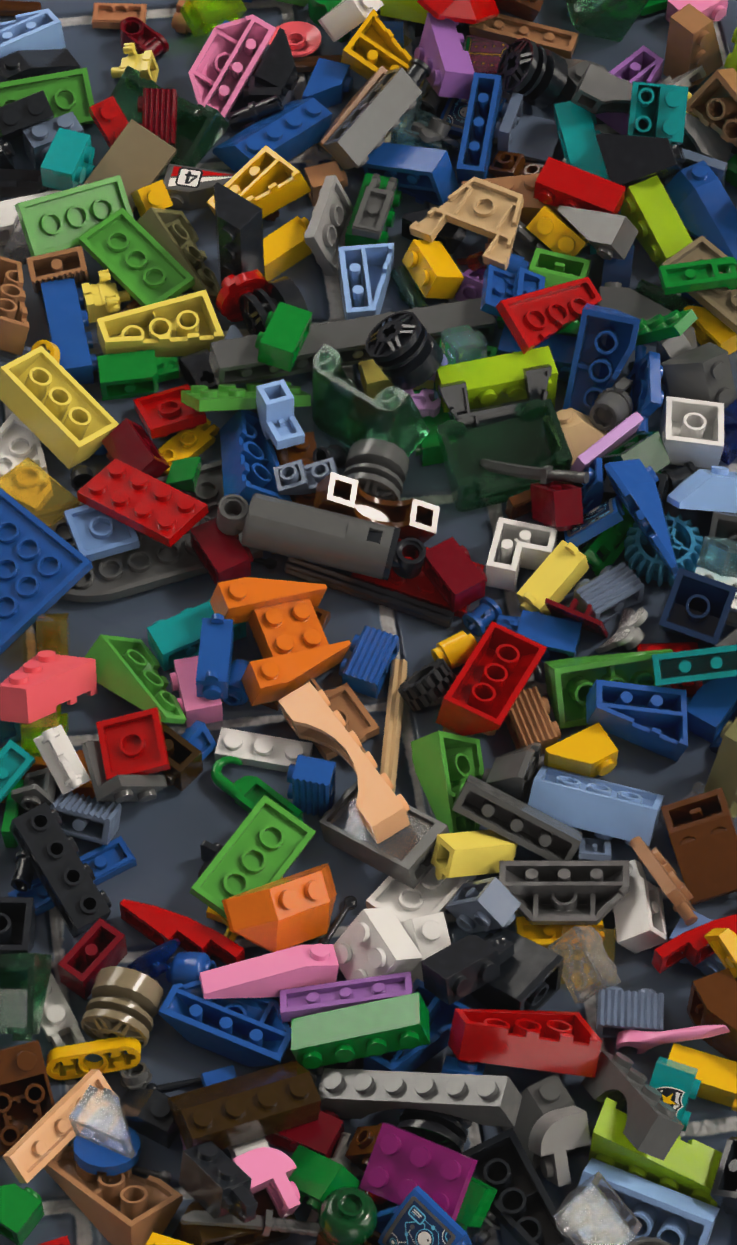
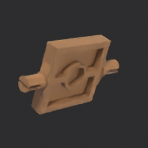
M311 678L310 682L317 691L321 690L316 680ZM348 683L335 689L324 691L330 701V709L340 712L346 723L345 729L348 732L353 730L361 744L379 734V726ZM313 742L325 760H330L339 755L330 748ZM363 746L360 747L361 750L365 753L366 751L363 748Z
M640 836L633 838L629 845L638 855V860L646 866L662 891L674 904V911L679 913L687 926L694 924L698 917L694 914L693 911L696 910L690 903V900L694 897L689 889L681 882L674 868L657 847L651 850L642 841Z

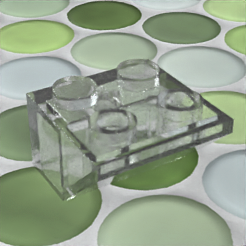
M599 1171L571 1191L553 1216L561 1234L569 1237L575 1245H628L637 1236L642 1227L640 1221Z

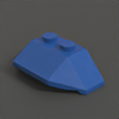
M200 980L186 984H173L158 1011L159 1015L190 1043L248 1067L280 1064L291 1043V1027H289L288 1022L282 1023L280 1005L277 1000L270 997L204 999Z

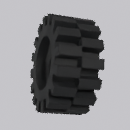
M443 658L430 662L427 666L421 667V670L415 671L411 677L405 680L406 682L400 685L398 692L413 712L419 711L424 706L426 708L433 701L435 703L439 700V697L444 696L453 684L456 676Z

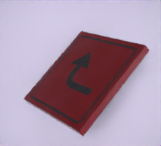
M546 598L545 604L552 616L581 622L583 629L604 638L608 637L609 634L603 622L591 617L593 612L591 604L587 605L585 613L576 611L579 605L577 598L572 600L569 607Z

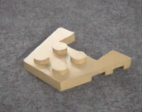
M474 176L450 194L448 201L443 205L429 210L427 217L422 221L412 223L409 227L410 235L432 243L444 225L449 222L493 239L482 255L483 263L507 270L524 203L523 194Z

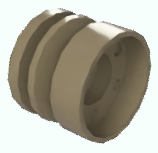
M118 966L102 968L97 973L91 991L92 999L86 1005V1012L81 1020V1028L94 1040L112 1037L136 1038L140 1041L141 1049H143L148 1043L149 1032L153 1028L152 1018L158 1013L164 995L163 988L150 976L134 969Z

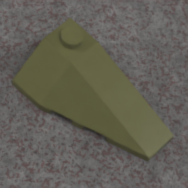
M151 207L137 222L194 277L195 285L191 288L195 292L206 289L209 298L216 300L221 288L214 272L205 266L204 261L207 259L205 251L198 250L196 242L199 240L198 235L184 213L178 210Z

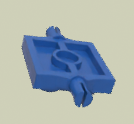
M644 345L635 347L634 367L626 377L633 380L630 398L633 403L632 414L638 412L644 418L636 434L648 432V420L655 410L661 407L664 400V392L661 391L663 366L660 365V353L652 351L646 353L647 347Z

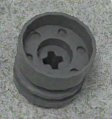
M375 438L361 439L351 446L345 464L346 470L342 476L358 480L361 490L373 497L400 501L403 484L410 465L409 457L403 449L394 443Z

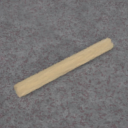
M397 658L391 661L380 774L383 772L387 774L393 784L394 789L392 791L394 793L396 789L404 699L398 692V688L403 682H406L408 662L405 659Z

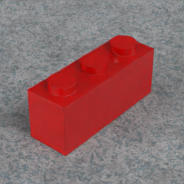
M548 157L535 181L533 198L538 199L544 204L556 207L562 205L618 214L624 202L626 187Z

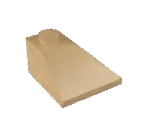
M573 408L560 410L555 414L545 417L548 446L569 469L580 454L609 432L608 430L597 429L591 423L589 416Z

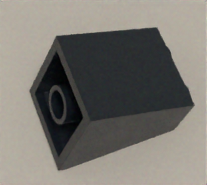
M604 133L596 135L610 180L625 186L626 190L628 186L658 175L660 180L675 175L683 169L682 164L686 163L682 148L678 147L677 143L674 144L668 138Z
M500 928L495 934L489 933L483 939L484 941L502 935L513 943L514 955L499 965L501 976L470 994L487 1008L539 1011L560 989L564 958L558 953L507 928Z

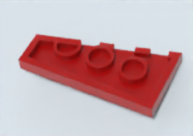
M588 276L501 300L496 308L523 354H525L580 318L583 307L587 303L598 306L603 299Z

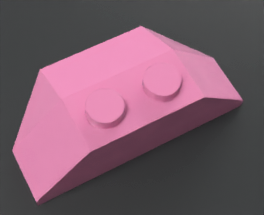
M253 14L214 27L188 72L198 107L220 121L225 119L227 113L230 112L238 100L244 86L249 81V76H252L276 27Z

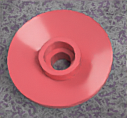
M291 21L277 26L269 42L270 46L279 28L285 30L293 58H300L315 52L321 45L322 36L319 29L310 23Z

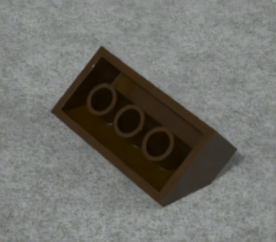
M296 1060L168 1098V1104L186 1149L212 1141L221 1150L316 1121L319 1118L322 1101L310 1072Z

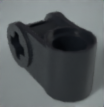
M207 349L186 355L178 360L181 373L190 387L192 385H206L208 389H218L209 363L210 352Z

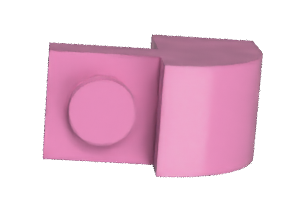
M261 1147L232 1159L252 1179L250 1187L252 1194L266 1188L280 1218H285L296 1211L301 1204L299 1201L300 1193L296 1184L293 1181H289L288 1178L297 1166L288 1155L274 1148Z

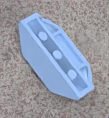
M715 465L711 466V470L699 469L684 479L667 496L666 502L678 509L737 513V472H730L729 468Z

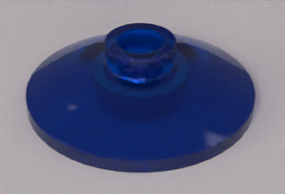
M178 938L169 940L143 954L126 968L134 969L144 974L149 973L152 978L157 977L169 969L166 962L177 951L181 942Z

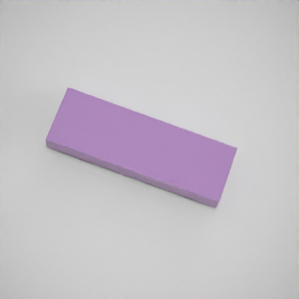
M638 412L631 414L580 454L571 466L570 471L583 472L585 467H589L596 457L601 458L618 447L637 431L644 418Z

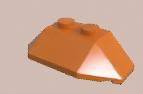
M325 863L223 899L222 903L230 932L242 936L273 953L327 934L337 893L329 863Z

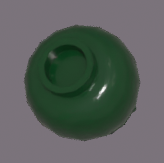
M342 1187L332 1191L325 1197L319 1209V1224L326 1240L331 1245H361L372 1236L377 1225V1208L367 1193L355 1187Z

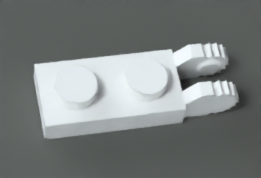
M50 970L20 984L21 990L47 1040L52 1042L54 1048L66 1046L61 1036L68 1033L72 1035L75 1044L86 1042L79 1029L78 1022Z

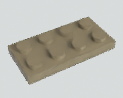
M700 236L663 262L661 266L728 256L704 236ZM727 287L686 292L737 334V289L731 290Z

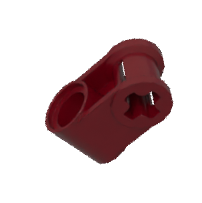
M127 17L121 21L120 44L122 49L125 47L124 43H134L137 54H143L144 51L152 50L155 58L169 51V44L164 36L143 23L141 19Z

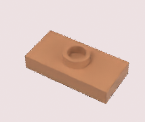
M94 3L92 28L120 29L121 21L127 17H137L146 24L147 4Z

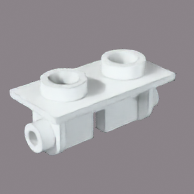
M61 724L42 732V735L33 739L62 795L91 781Z

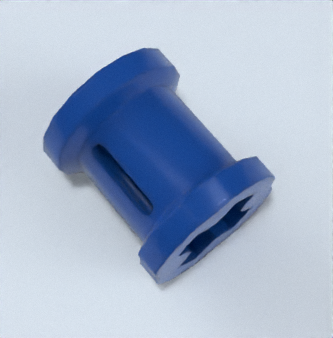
M483 597L478 607L471 613L466 612L462 617L465 627L478 637L485 633V628L492 621H497L498 616L503 615L499 605L490 597Z

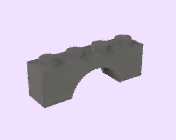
M601 1050L595 1078L585 1077L581 1084L596 1101L604 1104L606 1097L617 1102L616 1109L618 1110L623 1109L627 1105L628 1114L623 1134L638 1151L664 1161L685 1127L675 1116L677 1111L660 1099L662 1094L646 1083L647 1077L632 1067L633 1061L619 1052L612 1055Z

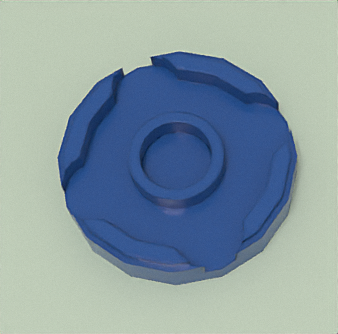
M99 1122L87 1126L77 1134L73 1141L74 1160L81 1169L97 1175V1171L106 1172V1176L124 1173L137 1164L139 1154L141 1153L140 1137L136 1131L125 1124L117 1122Z

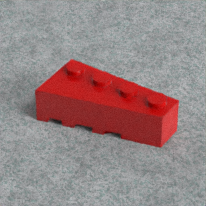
M455 1008L448 1041V1046L457 1059L465 1063L478 1062L595 1078L602 1040L579 1012Z

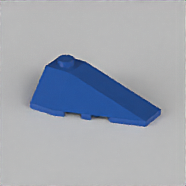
M704 160L681 169L664 188L685 228L689 230V235L695 239L704 236L728 257H734L737 260V210L719 178Z
M587 303L583 307L563 410L573 408L589 416L598 395L614 385L635 349L641 319L616 309Z
M640 459L605 464L604 467L614 492L675 579L679 568L660 494L656 486L659 478L651 466L645 468Z

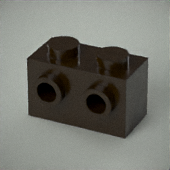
M162 722L170 769L157 773L165 775L168 786L174 785L180 791H183L203 772L202 752Z

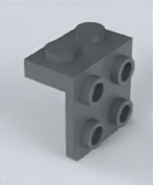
M87 741L82 745L97 802H148L155 799L158 792L168 787L165 775H117L107 781L100 742Z

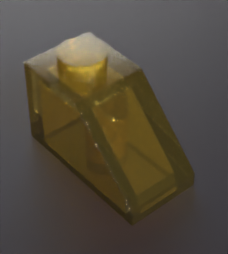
M69 613L41 614L37 616V653L43 650H52L56 654L70 656Z

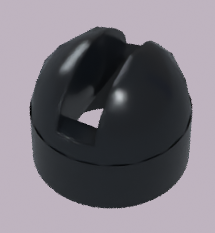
M78 465L71 470L70 481L71 486L75 490H79L94 477L91 469L85 465Z

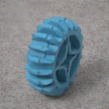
M668 511L665 517L678 568L695 573L697 566L701 567L702 558H704L705 553L704 540L700 536L699 527H692L691 519L683 522L681 514L676 518L671 517ZM635 522L633 527H629L627 531L628 537L624 540L625 561H628L629 569L636 570L637 578L646 576L647 584L655 580L659 587L663 582H668L672 587L675 581L674 577Z

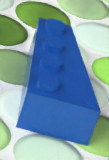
M246 409L238 410L220 429L224 496L229 494L240 495L247 501L248 505H250L251 498L255 493L292 502L290 495H280L278 492L273 468L280 466L271 439L266 440L263 434L258 414Z

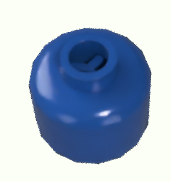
M179 952L173 958L172 963H168L166 978L168 982H171L172 986L173 984H186L200 980V972L217 968L216 963L205 952Z

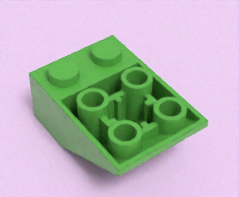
M536 248L529 271L544 276L545 288L588 277L590 275L591 260Z

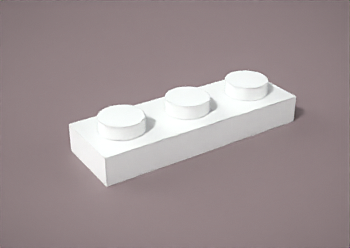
M221 727L215 750V760L225 756H233L242 760V765L288 772L290 764H296L299 754L312 756L313 743Z

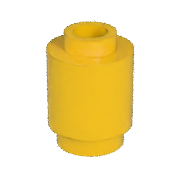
M462 630L437 643L436 648L431 650L434 661L443 658L450 669L453 670L466 663L478 643L471 633L466 634Z

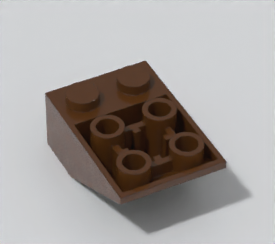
M722 787L662 806L661 810L684 883L694 897L690 900L691 904L696 905L737 892V830Z
M726 968L692 981L686 1011L694 1026L726 1025L730 1032L702 1040L729 1060L737 1062V977L734 978L730 969Z
M38 1039L0 1049L1 1156L17 1143L55 1105Z

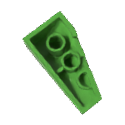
M100 634L84 657L96 659L97 683L142 710L157 707L160 711L161 721L164 723L184 724L187 719L177 698L167 691L166 687L169 685L166 677L159 675L157 670L160 664L141 639Z
M438 730L412 741V761L415 773L436 819L448 825L450 833L479 830L480 824L453 811L452 808L469 774L478 779L483 777L484 765L480 739Z

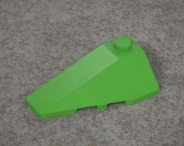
M663 649L571 657L544 662L547 694L559 728L564 729L588 725L586 724V695L596 679L656 686L652 655L671 653L673 650Z

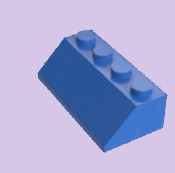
M315 98L293 100L283 106V111L262 118L213 148L212 153L235 173L248 163L265 145L288 162L321 141L325 131L330 126L332 113Z

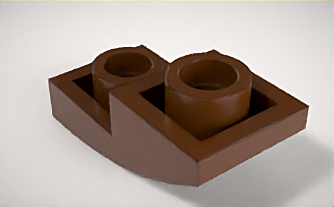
M499 150L489 167V173L497 178L540 173L544 165L526 162L524 154Z

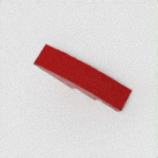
M123 899L119 903L121 919L169 954L180 946L187 952H205L208 956L213 955L226 965L245 960L243 947L218 931L187 916L158 906Z
M737 914L710 921L686 931L654 949L652 965L659 974L685 957L693 966H696L715 953L704 937L713 928H729V930L737 934Z

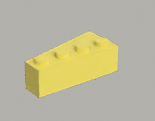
M206 289L96 319L97 338L104 355L136 352L139 350H155V357L186 356L203 349H207L210 352L211 342L224 339L223 331Z

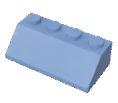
M542 765L533 779L528 805L579 832H582V829L594 832V836L604 840H612L613 837L625 840L627 845H629L633 838L640 836L642 841L647 846H650L664 795Z
M591 1158L583 1170L565 1227L570 1235L595 1245H625L628 1241L642 1236L657 1237L671 1245H707L720 1208Z

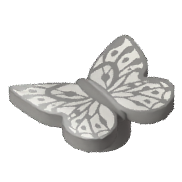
M640 607L636 612L632 608H624L616 633L594 650L600 654L622 645L628 651L635 648L645 637V633L639 626L647 619L648 612L643 607Z

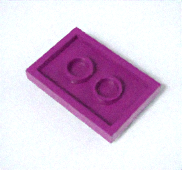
M383 1122L359 1188L401 1205L413 1188L419 1186L456 1222L478 1160Z

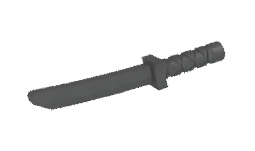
M489 459L480 460V465L489 472L540 480V484H548L553 481L583 484L589 482L588 472L553 470V465H546L540 468Z
M266 1209L264 1216L256 1215L254 1220L246 1223L241 1222L231 1213L214 1219L207 1211L193 1210L184 1214L181 1218L182 1224L262 1230V1236L268 1237L271 1230L317 1237L320 1231L319 1223L273 1217V1210Z

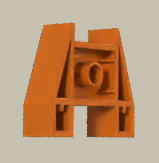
M243 577L217 583L209 601L214 614H222L224 619H233V624L248 622L263 657L260 660L250 661L241 679L251 706L278 701L303 686L307 680L310 682L311 678L315 679L342 662L351 645L350 640L329 644L314 610V607L319 606L327 590L326 584Z

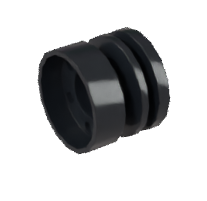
M521 38L513 42L503 53L496 75H501L502 91L511 95L513 92L524 94L523 101L541 109L551 105L561 94L567 81L568 63L564 57L544 49L543 46L529 39Z
M283 276L267 283L265 291L262 288L253 289L252 293L247 292L240 296L239 307L241 315L250 335H258L260 331L265 332L268 314L270 311L275 312L279 302L308 311L300 290L288 276Z
M396 312L384 318L373 328L366 340L367 353L397 389H413L425 383L439 369L443 360V350L434 338L427 333V329L413 312Z
M405 1109L401 1112L399 1123L396 1127L462 1153L464 1143H466L468 1138V1131L466 1129L472 1125V1121L434 1111Z

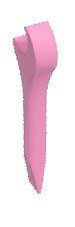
M700 1025L666 1031L629 1029L620 1031L617 1034L616 1049L619 1050L621 1047L630 1046L638 1049L637 1054H642L659 1045L709 1038L728 1033L730 1030L726 1025Z

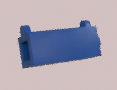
M219 613L213 614L211 618H202L196 689L197 697H204L209 700L228 699L234 626L233 619H224V616Z

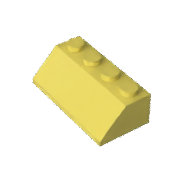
M42 346L0 367V400L68 469L89 459L102 446L101 441L119 425Z

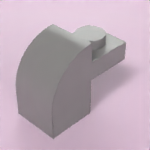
M574 1105L552 1110L540 1117L530 1132L529 1150L539 1156H543L540 1159L542 1175L547 1181L558 1187L571 1184L566 1150L591 1145L587 1112Z

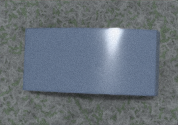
M333 457L305 466L302 459L273 468L280 495L316 493L317 484L330 472L338 474Z

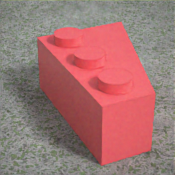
M52 650L38 652L37 655L0 683V721L30 724L57 712L56 706L67 701V705H73L77 703V696L82 694L93 696L97 694L96 659L59 655Z

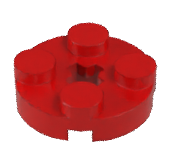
M258 269L243 272L236 276L228 275L223 279L221 283L222 288L216 298L217 309L231 322L243 321L239 306L240 296L247 292L252 293L253 289L262 288L265 291L268 283Z

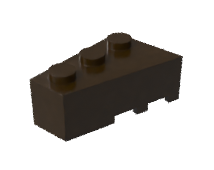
M266 1188L253 1194L254 1199L258 1202L256 1215L264 1216L266 1209L273 1210V1217L280 1218ZM194 1201L188 1206L184 1214L193 1210H206L197 1201ZM294 1213L285 1217L286 1219L296 1220ZM180 1221L171 1238L193 1245H270L287 1239L290 1233L271 1230L268 1237L262 1236V1230L182 1224Z

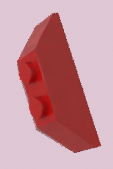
M495 0L417 1L438 20H445L447 18L454 22L477 24L495 18L500 13Z

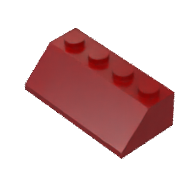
M492 621L444 696L435 723L462 736L498 730L545 654L547 647Z

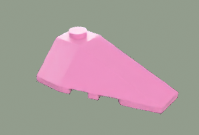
M333 944L298 945L200 972L199 979L204 999L280 997V990L336 982L339 964Z

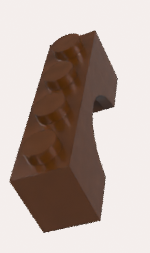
M330 472L317 484L313 507L401 528L399 539L415 538L424 544L436 534L439 506L414 498L402 501L376 498L361 490L358 480Z

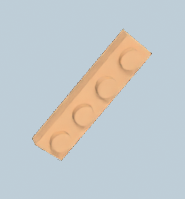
M91 1069L2 1156L19 1183L28 1184L116 1096L99 1069Z

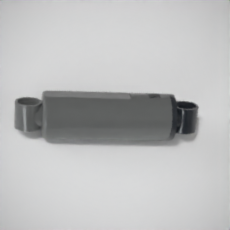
M259 493L253 494L250 505L242 496L237 494L225 495L218 504L216 517L218 529L226 535H237L243 531L241 542L244 546L386 581L389 579L391 568L399 577L412 579L420 574L426 556L424 544L415 538H405L398 542L401 528ZM229 513H232V514H235V515H237V516H230V515H228V514H229ZM405 557H411V558H413L414 560H409V559H406Z

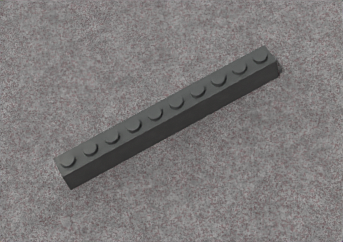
M481 298L403 310L413 312L427 329V333L434 338L438 345H440V339L474 344L490 342L493 339L496 322L492 314L480 311ZM396 312L312 325L291 372L257 361L259 349L255 348V343L258 335L211 342L209 363L217 386L219 384H241L358 364L360 361L372 359L366 351V340L369 333L384 318Z

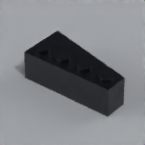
M513 1128L461 1153L478 1160L472 1177L498 1190L490 1210L520 1245H575Z

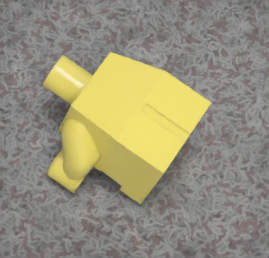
M124 43L123 52L128 54V56L122 58L119 67L111 68L112 78H121L125 87L143 90V88L155 89L159 67L152 50L144 51L143 54H137L134 43Z
M109 269L98 271L99 283L89 284L88 282L81 284L84 307L87 311L89 323L97 322L96 319L118 313L121 310V302L131 301L130 294L126 290L118 291L116 283L109 281L111 280Z

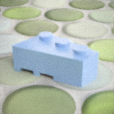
M49 8L15 15L16 20L0 23V58L16 51L54 50L66 47L61 21Z
M394 243L338 247V272L345 320L380 314L394 266Z

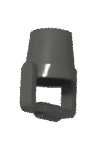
M623 377L614 387L607 388L598 395L589 414L590 421L594 427L603 431L613 429L632 414L633 403L630 398L633 380Z

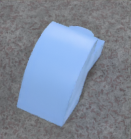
M282 379L256 386L257 413L266 440L271 439L277 450L305 443V434L294 416V396L285 380Z

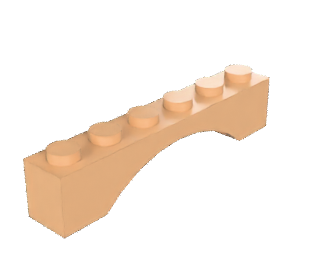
M308 682L278 700L285 720L299 739L313 741L330 748L342 756L352 767L358 781L356 808L362 824L377 844L410 825L407 815L410 807L402 794L395 795L392 791L394 789L393 784L385 772L379 774L376 770L378 765L369 751L364 753L361 750L362 744L353 730L348 732L345 729L346 723L338 710L332 711L330 709V701L322 689L317 691L311 682Z

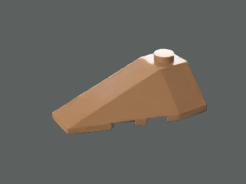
M68 1145L44 1167L46 1172L112 1245H145L152 1232L162 1235L183 1201V1195L161 1179L151 1175L147 1179L132 1174V1168L115 1176H106V1172L98 1171L97 1175L90 1174L78 1166L74 1160V1148Z

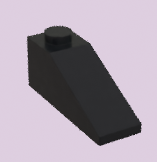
M68 49L16 51L0 58V82L80 69V65Z

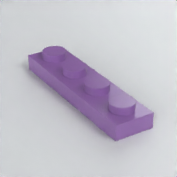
M411 971L280 990V1015L282 1023L290 1022L292 1018L414 993Z

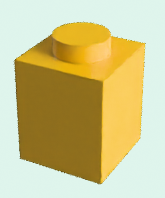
M163 179L131 193L140 217L151 207L166 209L173 206Z

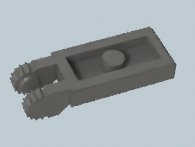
M373 174L352 226V235L376 240L380 239L394 199L397 178L391 177L386 190L379 189L381 183L380 175Z

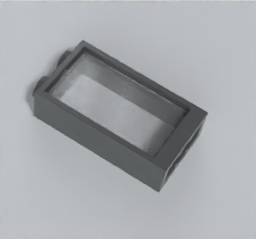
M356 781L350 788L344 791L339 801L330 810H327L319 821L325 842L414 889L434 867L431 864L437 834L450 833L448 825L409 805L410 810L407 812L410 825L377 844L362 824L356 808L358 781Z

